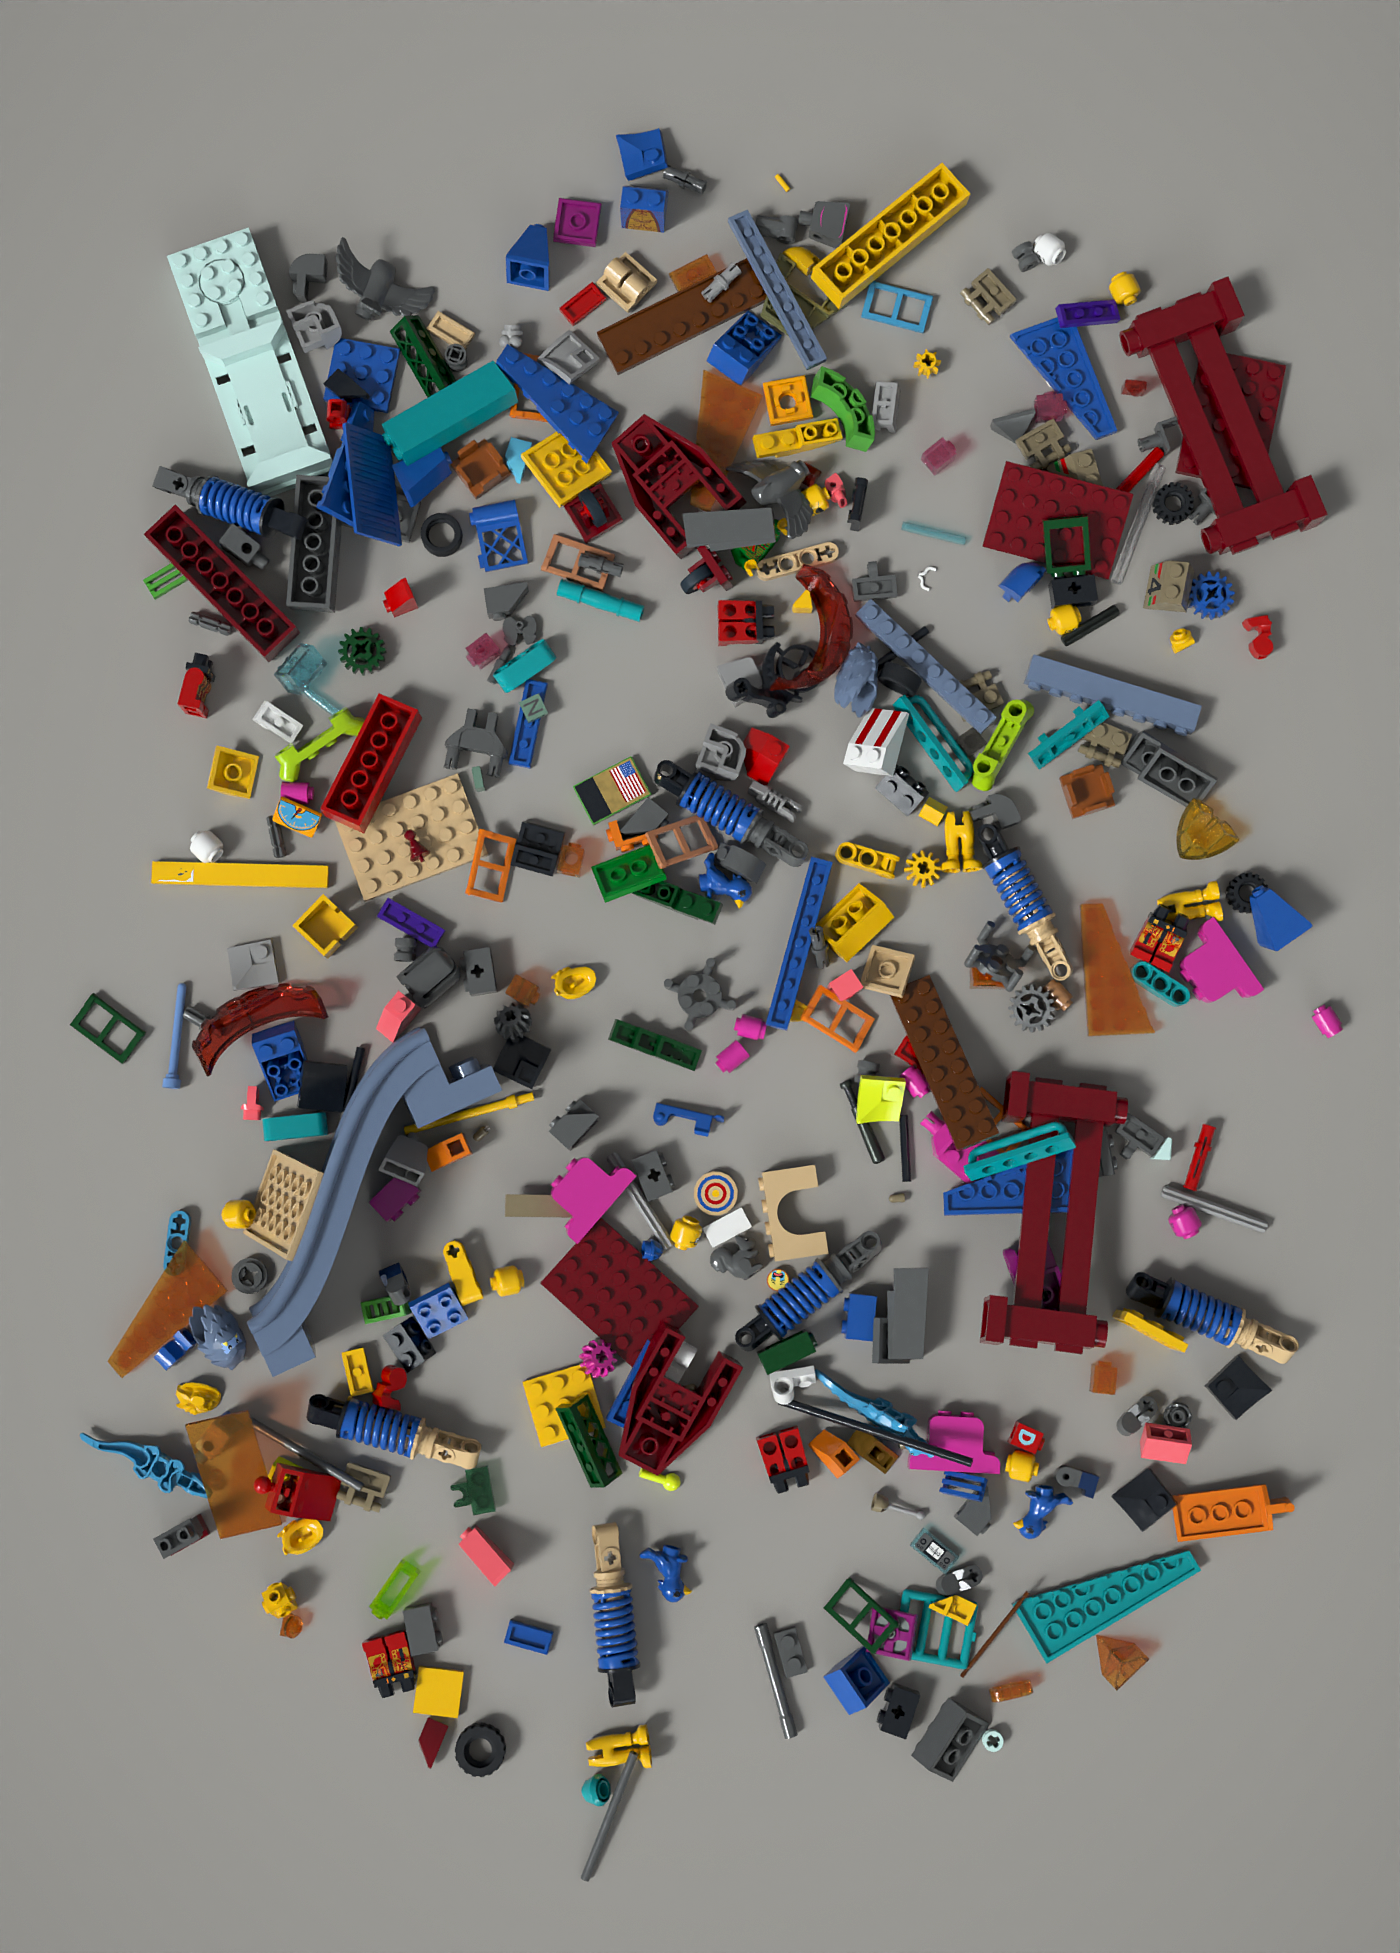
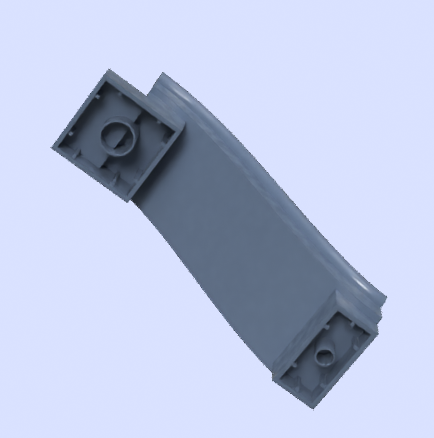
M417 1027L393 1042L369 1067L352 1094L332 1139L321 1170L324 1172L294 1259L293 1261L288 1260L270 1291L259 1302L249 1307L253 1318L248 1320L247 1324L272 1377L316 1358L315 1343L304 1320L313 1308L327 1280L370 1157L381 1131L399 1099L403 1098L417 1128L423 1127L502 1091L491 1065L485 1063L479 1065L476 1057H469L449 1067L453 1078L447 1080L425 1028L420 1029V1027Z

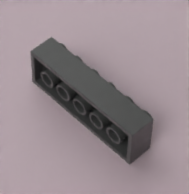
M296 475L293 513L307 518L308 521L301 540L291 537L286 606L291 610L335 613L342 521L316 508L318 501H321L323 498L322 489L328 484L329 477Z

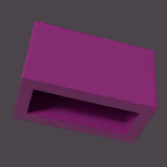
M394 1177L368 1203L386 1222L391 1220L395 1222L403 1215L402 1209L407 1204L412 1206L420 1198L418 1194L421 1190L415 1185Z

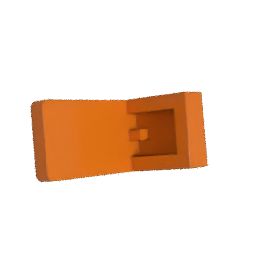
M617 820L608 822L609 829H606L609 842L614 841L616 851L627 852L633 850L634 845L640 843L643 846L649 845L645 834L623 841Z

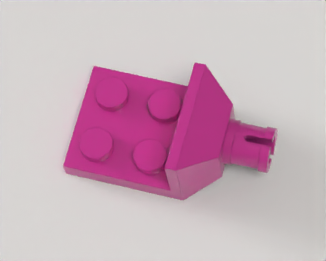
M931 1110L926 1116L930 1121L925 1118L920 1124L933 1135L931 1137L933 1155L964 1183L970 1184L977 1181H971L968 1178L963 1166L968 1164L969 1153L974 1148L987 1142L984 1141L957 1152L945 1122ZM994 1150L981 1154L977 1157V1161L1000 1153Z

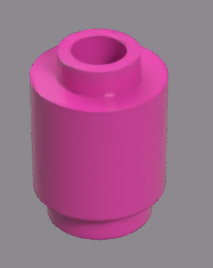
M1323 1004L1313 1010L1314 1015L1312 1019L1322 1035L1325 1034L1327 1038H1330L1343 1030L1341 1027L1342 1022L1331 1005L1326 1007Z
M742 1014L741 1018L737 1017L734 1030L738 1031L737 1036L758 1040V1038L764 1039L767 1026L766 1022L762 1021L763 1019Z
M911 1065L899 1075L900 1078H905V1088L913 1097L918 1095L919 1098H922L930 1091L926 1078L919 1068Z

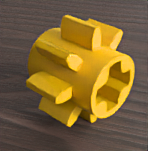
M925 349L923 355L917 353L916 359L918 361L914 362L913 368H918V376L923 374L929 379L932 372L937 375L938 368L935 366L941 364V360H936L937 352L932 354Z

